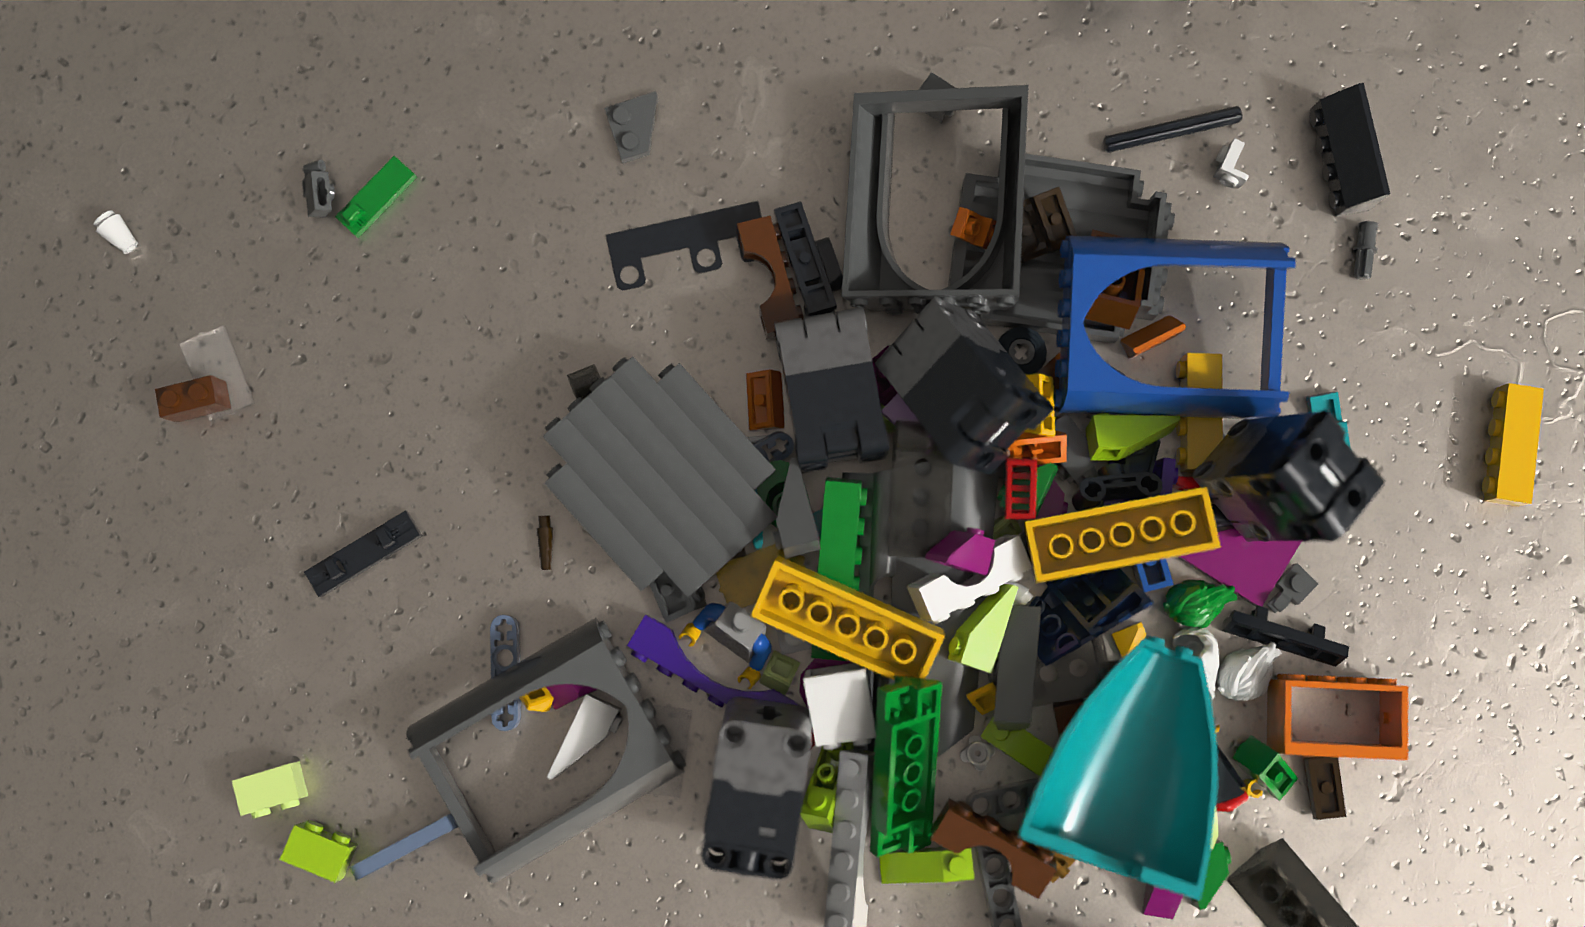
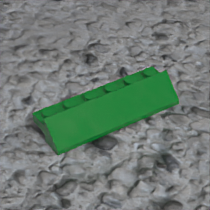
M894 676L893 684L878 688L870 852L876 857L900 848L909 854L932 844L931 826L933 825L942 694V682L939 680Z

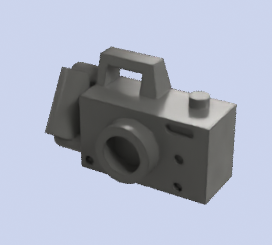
M318 160L303 166L305 178L302 180L303 197H306L308 217H326L332 211L331 201H333L335 196L334 185L329 184L326 164L323 160Z

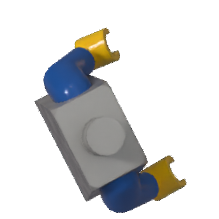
M732 601L725 605L719 603L707 604L695 617L693 623L686 624L679 635V639L683 635L689 636L692 640L688 646L692 647L701 635V631L704 630L711 637L749 663V666L739 675L738 682L740 683L744 678H747L750 681L748 689H751L760 680L761 674L759 671L763 669L772 651V645L766 637V626L758 619L751 617V614Z

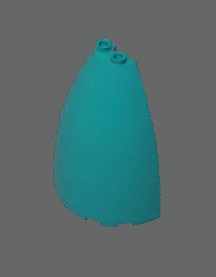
M1146 636V639H1142L1116 664L1090 693L1060 735L1034 788L1016 837L1118 875L1134 878L1139 882L1200 900L1211 851L1218 792L1217 741L1203 659L1193 656L1194 651L1181 646H1175V649L1171 650L1164 646V640L1153 636Z

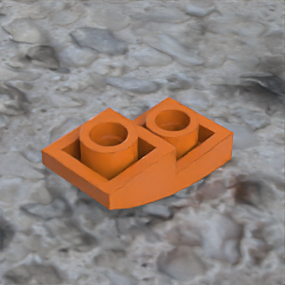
M959 207L950 235L986 250L992 239L996 221L983 217L970 209Z

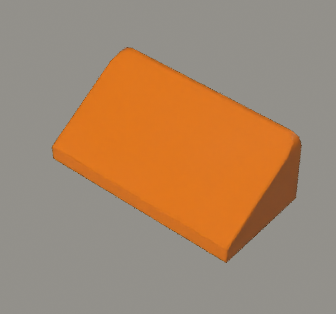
M1169 315L1122 338L1120 343L1128 358L1132 359L1179 335L1185 330L1186 326L1180 320Z
M769 369L746 373L749 430L784 428L781 372Z

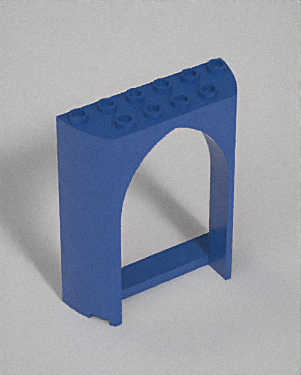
M1066 236L1065 240H1061L1060 258H1065L1064 270L1059 272V288H1063V300H1059L1057 306V316L1062 318V330H1057L1056 347L1061 348L1060 360L1056 359L1055 377H1059V389L1054 390V407H1058V413L1139 414L1228 419H1258L1278 416L1281 413L1280 403L1287 402L1289 399V391H1280L1286 273L1287 270L1296 268L1295 257H1288L1287 255L1290 248L1281 242ZM1157 266L1266 269L1260 390L1161 387L1132 380L1113 369L1096 352L1084 328L1083 322L1086 314L1096 298L1110 284L1138 269Z

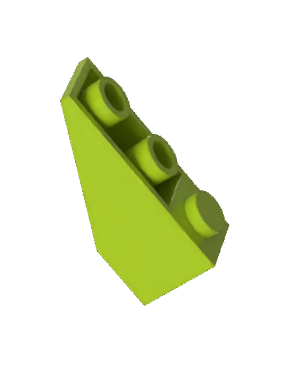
M1110 413L1093 415L1086 427L1090 460L1119 461L1171 434L1181 420L1180 416L1111 415Z
M853 741L843 742L841 747L825 750L823 746L821 747L801 809V817L809 829L833 833L840 751L854 749Z

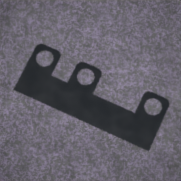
M750 202L607 234L606 240L618 289L624 291L638 288L645 284L646 278L641 258L689 248L695 272L704 273L718 270L722 266L718 241L733 237L737 238L741 259L747 263L753 262L754 260L744 259L736 231L737 223L762 217L759 202ZM710 249L714 252L715 262L711 266L704 267L698 263L697 255L701 250ZM633 266L638 270L639 277L635 283L626 284L621 280L620 273L623 268Z

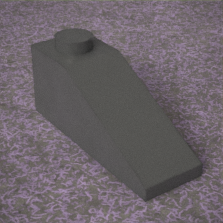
M797 457L792 458L790 461L776 519L778 531L773 532L777 550L783 549L785 558L820 550L819 537Z

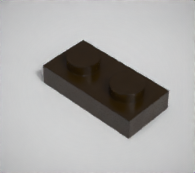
M1338 757L1304 758L1313 819L1322 820L1347 817Z

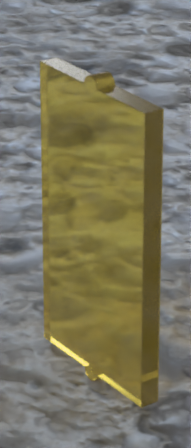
M776 544L749 553L744 557L731 560L717 571L716 576L721 586L719 592L724 594L726 603L732 601L741 608L755 604L777 555L785 558L783 549L777 550ZM797 555L785 558L805 567L804 556Z

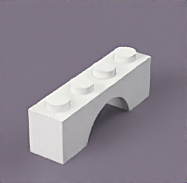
M1005 534L995 539L987 576L974 574L969 580L955 584L943 574L931 573L908 585L907 589L920 619L938 623L949 618V613L955 609H965L975 603L974 599L981 595L988 596L1000 590V585L1022 579L1024 577L1023 573L1033 567L1020 536Z

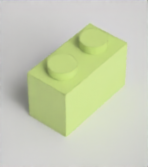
M300 761L232 781L240 816L251 813L252 819L271 814L270 807L280 805L281 810L300 805L299 799L308 796Z

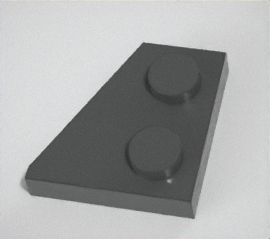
M656 91L604 108L622 163L650 155L656 104H658Z

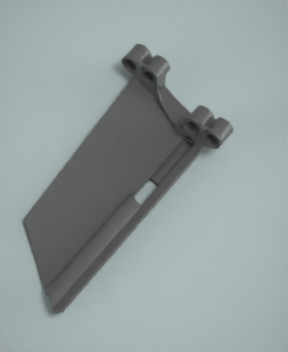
M946 458L875 473L842 472V478L862 480V488H867L866 506H861V517L865 518L864 534L863 536L860 535L862 558L861 565H859V592L874 598L875 584L884 577H891V606L920 618L907 589L908 585L931 573L943 574L955 584L969 580L975 573L961 571L926 560V553L953 530L966 532L967 527L985 531L984 537L993 539L998 478H1006V460L992 474L956 466ZM981 595L974 599L975 603L968 608L955 609L949 613L950 617L944 621L933 623V621L924 620L944 629L945 634L926 676V679L942 682L937 757L974 730L976 708L967 699L966 695L978 689L980 670L947 659L949 656V644L956 631L987 596ZM866 668L876 727L878 688L893 684L894 680ZM871 738V743L854 745V749L875 752L876 738Z

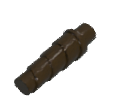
M550 515L538 516L539 528H537L541 569L552 570L553 527L550 524Z

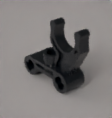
M1160 439L1119 461H1114L1116 463L1101 467L1097 472V477L1085 478L1073 494V507L1079 512L1097 508L1102 500L1128 498L1129 501L1158 496L1163 486L1161 479L1153 473L1161 443Z

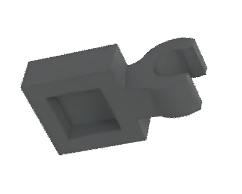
M1295 563L1279 578L1275 586L1280 591L1266 605L1274 613L1277 611L1282 612L1289 605L1290 601L1294 605H1299L1318 583L1298 563Z

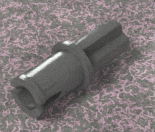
M1374 221L1359 222L1357 246L1353 249L1356 253L1354 276L1357 279H1370L1372 275L1374 254L1378 251V248L1375 247L1378 223Z

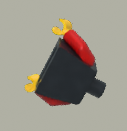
M1219 725L1215 726V733L1220 730ZM1217 744L1218 792L1216 811L1231 812L1247 802L1249 797L1258 798L1263 792L1259 789L1251 792V785L1256 783L1257 780L1249 778L1242 780Z

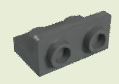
M665 572L650 584L665 623L707 605L705 592L702 587L696 590L690 597H687Z

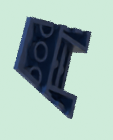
M1120 568L1047 581L1046 585L1048 587L1040 597L1036 596L1029 605L1041 607L1037 656L1048 666L1155 603Z

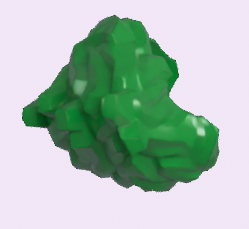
M1184 580L1181 584H1176L1168 590V593L1165 595V602L1163 603L1164 612L1169 618L1182 625L1201 629L1206 628L1222 611L1226 603L1237 600V594L1234 593L1235 587L1233 585L1226 587L1223 584L1207 583L1204 580Z

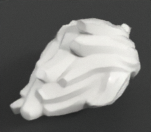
M1188 626L1173 636V648L1175 646L1188 648L1194 651L1193 656L1203 659L1210 697L1214 699L1213 691H1215L1219 668L1217 639L1208 630Z
M1270 642L1267 646L1262 645L1251 649L1242 648L1228 654L1224 662L1219 665L1217 671L1218 679L1216 683L1220 694L1235 701H1248L1264 695L1273 674L1272 664L1282 654L1280 649H1276L1275 643Z

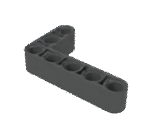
M1039 778L976 790L967 796L966 803L973 808V803L976 799L986 798L988 807L983 813L978 814L983 817L988 815L999 822V817L1026 811L1032 791ZM1009 791L1015 792L1017 796L1016 803L1011 807H1005L1002 802L1004 794ZM974 846L991 927H999L1000 923L1005 919L1013 920L1014 927H1022L1014 887L1011 885V873L1007 858L994 848ZM992 858H998L1001 862L1000 869L995 873H989L986 870V864ZM997 889H1006V900L1002 903L993 902V893Z

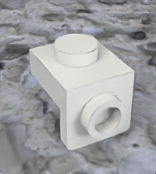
M1236 138L1233 139L1228 147L1222 146L1216 158V161L1220 163L1213 176L1219 179L1222 185L1229 188H1240L1249 177L1248 174L1234 168L1245 144Z

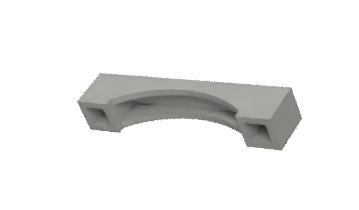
M861 749L840 751L824 927H866L868 904L865 902L863 863L867 823L873 797L874 751Z

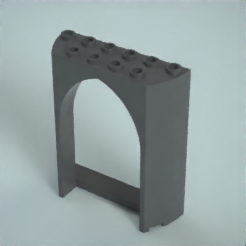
M1028 85L854 93L842 297L850 301V306L886 311L887 314L900 315L903 314V311L913 310L914 313L919 314L935 296L965 310H972L975 314H989L990 310H1006L1015 306L1019 300ZM1003 108L998 212L990 244L979 262L963 278L941 290L926 289L902 272L890 244L889 210L895 113Z
M594 618L413 723L407 729L406 738L413 746L408 749V754L412 760L419 756L479 861L474 867L476 873L479 876L486 874L488 882L496 883L685 772L683 767L687 765L679 750L673 752L669 745L672 738L664 724L658 726L654 719L657 712L649 698L644 700L639 693L642 686L634 672L630 674L627 672L624 666L627 660L619 646L616 648L612 646L608 639L612 634L604 620L599 622L597 618ZM559 684L589 686L604 691L623 703L627 708L628 739L621 762L606 783L586 799L495 852L435 746L519 697L547 686Z

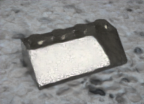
M1283 838L1258 850L1227 879L1266 927H1359Z

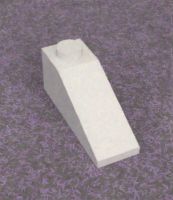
M586 694L547 778L551 780L557 778L606 739L611 732L616 733L623 717L619 716L621 708L592 694Z

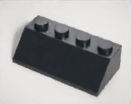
M1358 83L1319 99L1311 108L1309 118L1317 134V152L1322 155L1324 164L1322 167L1323 178L1325 181H1328L1330 189L1329 204L1335 210L1336 217L1369 211L1391 193L1364 83Z

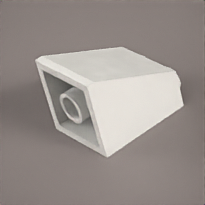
M856 663L806 670L804 685L816 746H823L825 750L841 747L843 742L853 741V745L871 743V738H876V727L866 668Z

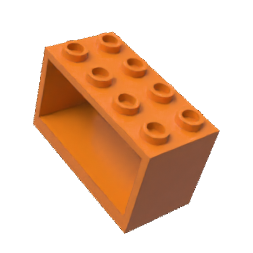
M1277 674V680L1271 679L1267 689V746L1285 755L1408 760V686L1397 685V679L1367 678L1366 684V678L1337 676L1336 682V676L1307 675L1306 681V675ZM1292 687L1379 691V744L1291 740Z

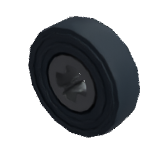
M1016 327L1009 329L998 340L1024 374H1036L1046 362L1047 348L1045 341L1039 333L1030 328ZM1018 346V349L1022 346L1027 349L1025 355L1028 358L1025 360L1023 357L1020 360L1017 359L1014 348Z

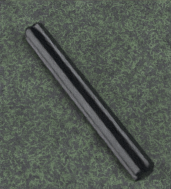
M1234 106L1108 135L1104 138L1103 144L1106 152H1114L1239 123L1243 115L1241 108Z

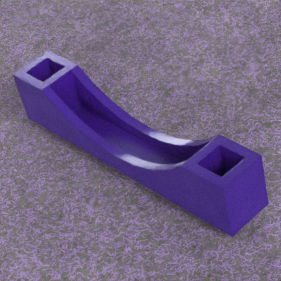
M644 615L627 644L628 647L633 649L631 652L632 656L645 663L648 659L658 664L656 668L658 671L670 678L673 674H676L684 679L682 685L696 693L699 689L710 694L707 699L721 708L736 696L800 705L775 689L743 691L726 687L711 680L700 672L686 657L678 644L673 629L649 615Z

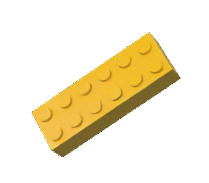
M1207 487L1027 521L1023 525L1035 584L1200 553L1221 547Z
M778 555L751 614L753 618L894 680V676L926 679L945 637L944 629Z

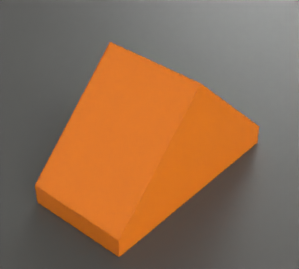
M1055 430V437H1046L1023 432L1008 450L1010 456L1038 457L1037 465L1067 462V434Z

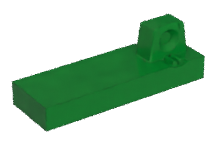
M393 156L335 218L359 238L406 190L417 176L396 156Z

